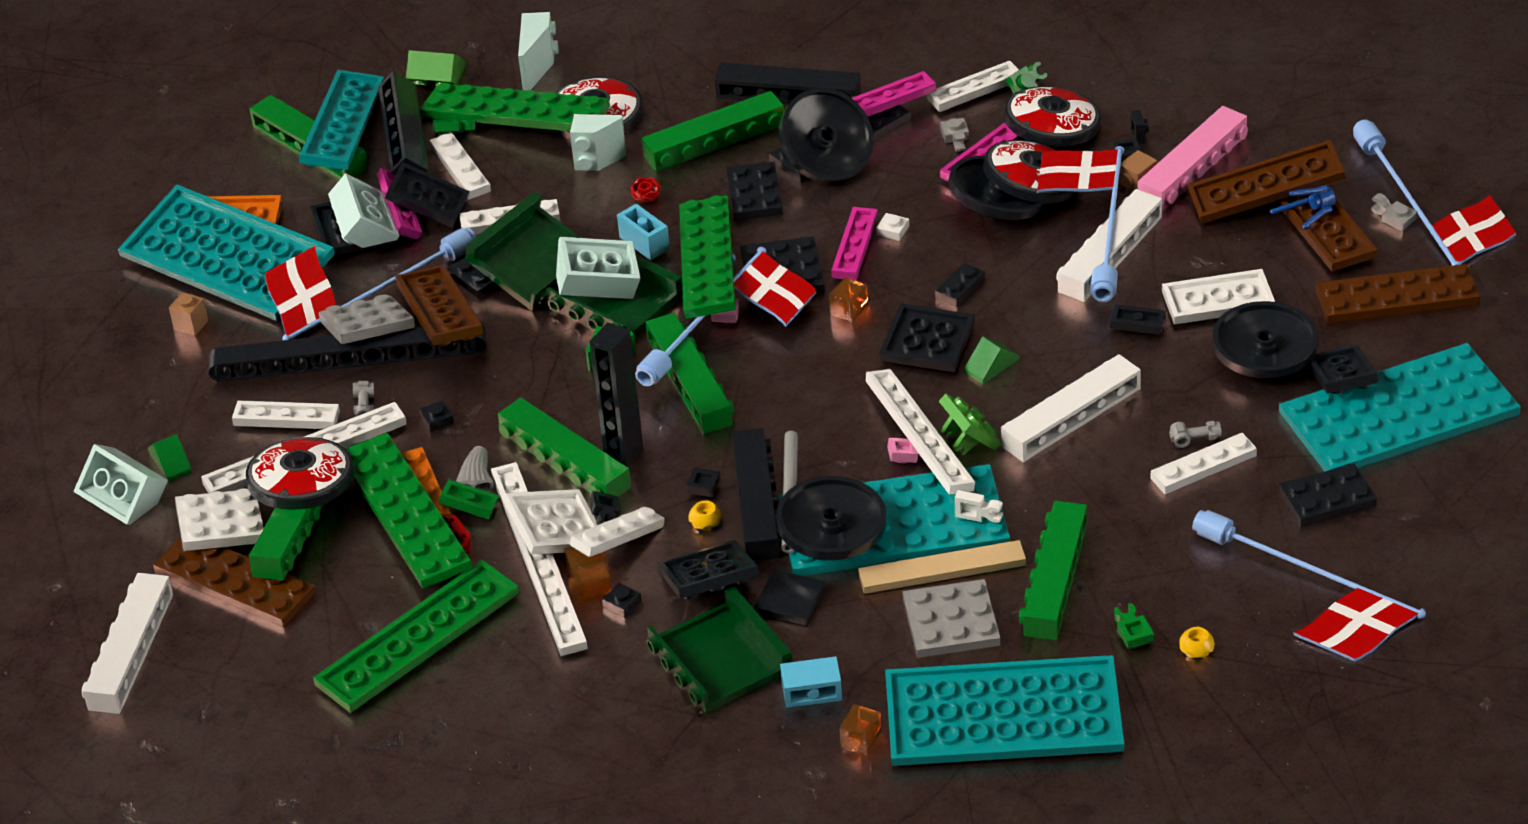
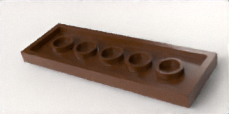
M1330 139L1188 184L1187 187L1200 222L1204 224L1289 197L1291 191L1318 188L1346 179V176Z
M1312 194L1289 196L1275 202L1280 207L1309 198ZM1337 200L1331 206L1332 212L1324 214L1306 229H1303L1302 225L1320 210L1313 209L1308 203L1283 211L1331 272L1377 258L1378 249Z
M1467 264L1318 282L1315 285V291L1327 324L1480 304V295Z
M444 265L395 275L396 285L433 345L444 346L452 341L460 339L471 340L483 334L481 322Z
M181 537L153 564L155 573L169 576V579L281 627H284L316 594L315 585L289 574H286L283 581L252 577L249 557L225 547L184 551Z

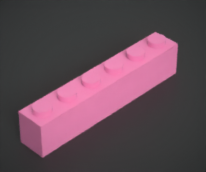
M1225 106L1220 107L1138 181V190L1162 198L1163 211L1170 204H1173L1184 191L1188 190V184L1202 178L1207 170L1216 165L1239 141L1245 139L1248 133L1247 116Z

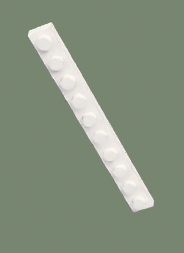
M517 463L492 468L493 481L560 655L564 656L588 649L586 638L553 554H530L503 502L506 493L528 492Z

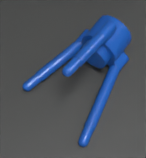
M1326 185L1318 188L1291 191L1289 193L1290 196L1312 195L1309 198L1271 209L1270 213L1275 214L1309 203L1313 209L1320 211L1302 225V228L1306 229L1324 214L1332 212L1331 206L1335 204L1336 199L1332 189Z

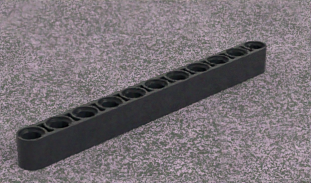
M481 322L483 327L482 335H478L471 340L460 339L452 341L444 346L433 345L423 327L415 326V328L341 344L333 335L219 347L211 350L209 353L208 375L212 380L222 382L477 354L486 348V327Z

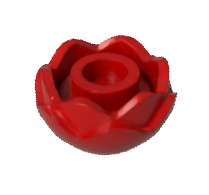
M640 177L632 183L630 193L636 201L647 204L657 199L661 186L653 177Z

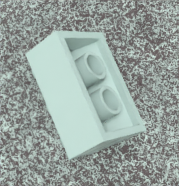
M345 173L328 194L343 240L348 244H355L362 248L397 240L400 236L384 192Z
M559 237L556 278L560 295L633 299L640 281L633 241Z
M94 444L73 492L125 524L131 525L158 504L168 480L116 448Z

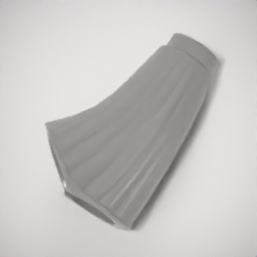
M476 446L471 450L460 469L456 482L486 492H490L494 488L495 484L487 471L488 451L486 448Z

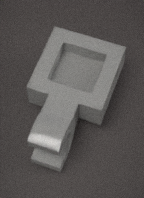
M964 118L940 122L945 143L953 142L956 152L966 151L964 140H969V130Z
M1381 193L1372 198V201L1376 202V204L1371 208V211L1382 215V222L1402 232L1417 219L1418 211L1398 201L1391 204L1388 198Z

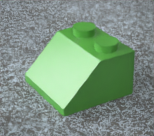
M409 50L406 79L413 81L416 86L427 87V83H436V86L441 83L458 85L467 60L455 54Z

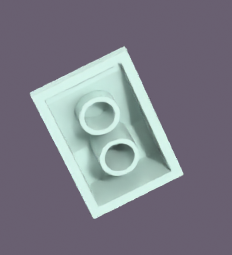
M550 12L522 13L518 58L523 91L531 90L554 64V54H558V40H553V35H556V23L551 21Z

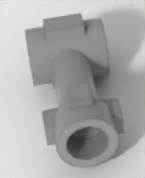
M358 381V383H353V398H358V405L354 406L356 417L373 410V405H369V398H374V382Z
M1208 421L1206 426L1186 428L1185 423L1175 422L1170 427L1169 436L1171 442H1174L1176 447L1184 448L1190 444V439L1207 437L1208 440L1220 438L1221 426L1219 421Z

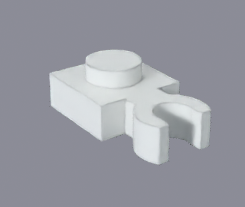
M958 490L955 495V517L982 522L983 518L986 517L991 522L999 523L1003 516V513L1000 512L1003 502L998 500L987 502L984 501V495Z

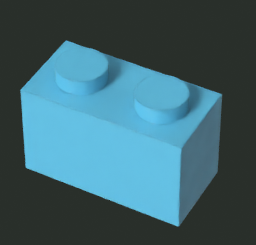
M638 204L617 214L619 237L623 241H633L634 249L649 260L658 257L670 249L668 226Z
M836 656L780 664L786 708L842 701L841 678Z

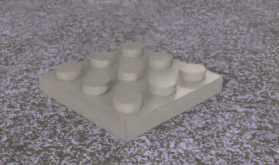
M378 295L374 300L369 301L356 300L351 302L350 305L343 307L338 305L330 306L325 311L319 312L320 322L341 344L415 328L414 318L389 295Z
M985 579L903 591V601L917 658L1001 646L1000 635Z

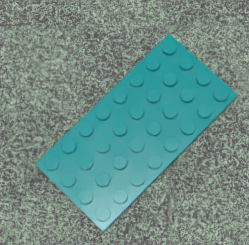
M176 185L118 248L121 257L276 321L281 316L268 292L265 273L315 245L318 261L322 268L335 254L332 246L180 185Z
M1468 343L1377 372L1379 383L1371 384V386L1364 389H1346L1340 394H1326L1323 389L1279 404L1280 414L1324 471L1354 463L1357 468L1520 415L1521 406Z
M990 464L965 468L975 481L974 491H971V493L984 495V501L987 502L991 500L1000 501ZM932 472L863 482L879 494L886 508V528L878 543L868 551L855 557L841 560L815 559L796 551L789 553L793 574L806 576L1010 542V536L1004 514L999 523L991 522L986 517L983 518L982 522L955 517L956 494L949 495ZM783 494L778 495V504L781 498L783 497Z
M1113 655L885 670L892 766L1124 752V738Z

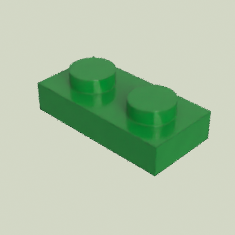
M448 479L440 495L439 503L478 517L490 519L497 506L499 495Z

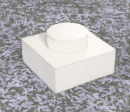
M886 213L876 227L877 236L900 241L909 227V218Z

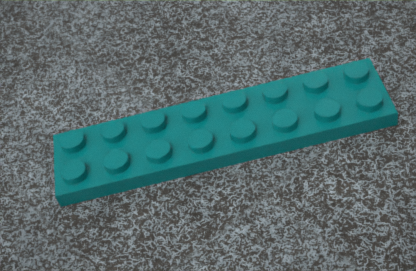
M337 70L300 152L299 163L310 167H329L335 171L348 170L378 99V86L384 81V76Z

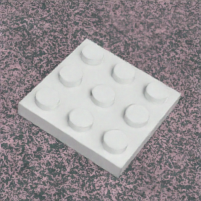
M248 489L227 492L214 491L198 495L186 494L175 497L184 551L255 544L264 529L258 500L251 495Z
M579 489L506 493L503 500L530 554L580 552L570 546L571 536L597 526L596 519L592 515Z

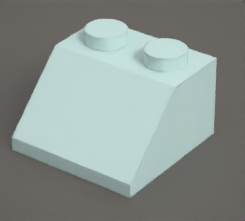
M574 114L570 137L575 170L599 171L626 156L622 115Z

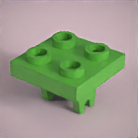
M947 394L939 400L940 404L950 415L941 428L940 433L952 439L960 431H963L953 445L955 451H959L961 455H964L979 442L996 451L1002 444L995 435L998 431L990 423L983 420L985 415L975 406L969 408V405L960 397L954 399Z

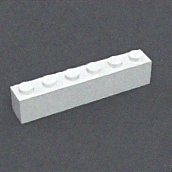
M1135 189L1129 197L1123 200V203L1115 211L1109 259L1110 266L1116 268L1162 218V198ZM1109 218L1098 227L1091 238L1085 241L1078 252L1073 253L1065 266L1060 267L1056 275L1059 293L1085 302L1091 296L1092 272L1095 267L1104 264Z
M1118 354L1001 427L1002 447L1020 461L1025 462L1140 390L1141 369Z
M137 573L134 582L130 583L127 597L124 603L122 602L119 606L116 621L112 622L110 626L109 636L106 642H103L97 662L92 664L91 675L82 686V697L85 699L89 711L120 714L173 597L169 576Z

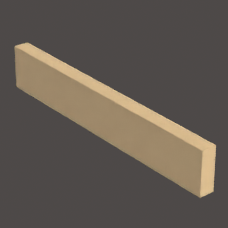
M1020 540L862 567L858 568L863 592L867 594L1026 566V558Z

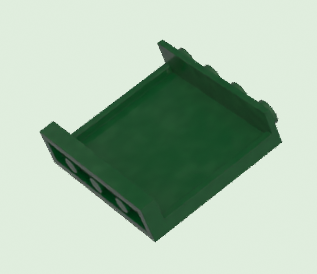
M535 191L467 244L465 256L467 262L531 311L539 305L543 306L547 303L546 289L548 287L559 292L556 278L559 237L580 238L540 207L542 197Z
M636 255L640 281L633 299L560 295L558 291L548 287L546 289L548 308L593 331L596 330L597 326L603 327L608 322L632 331L635 338L646 329L645 321L660 317L683 297L682 276Z
M734 586L724 590L725 603L660 634L651 625L647 626L648 639H646V644L649 651L660 658L663 668L666 671H671L678 686L685 688L692 703L695 706L699 705L705 714L781 678L780 664L792 662V653Z

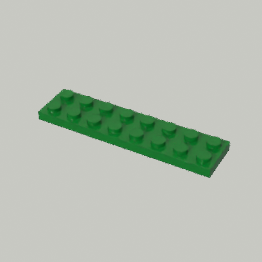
M441 83L436 86L419 111L420 116L423 118L475 120L477 123L570 131L574 114L605 115L610 107L609 98Z
M716 195L709 199L689 200L679 204L683 311L685 319L736 310L728 195Z
M387 432L346 448L353 462L354 482L422 589L472 569L470 558Z
M481 560L472 566V569L459 575L313 677L314 684L351 713L518 595V585Z

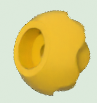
M700 501L691 508L688 519L695 529L710 531L720 524L723 515L721 509L715 503Z
M1192 627L1186 630L1179 640L1180 650L1189 658H1206L1214 650L1215 646L1211 633L1201 627Z

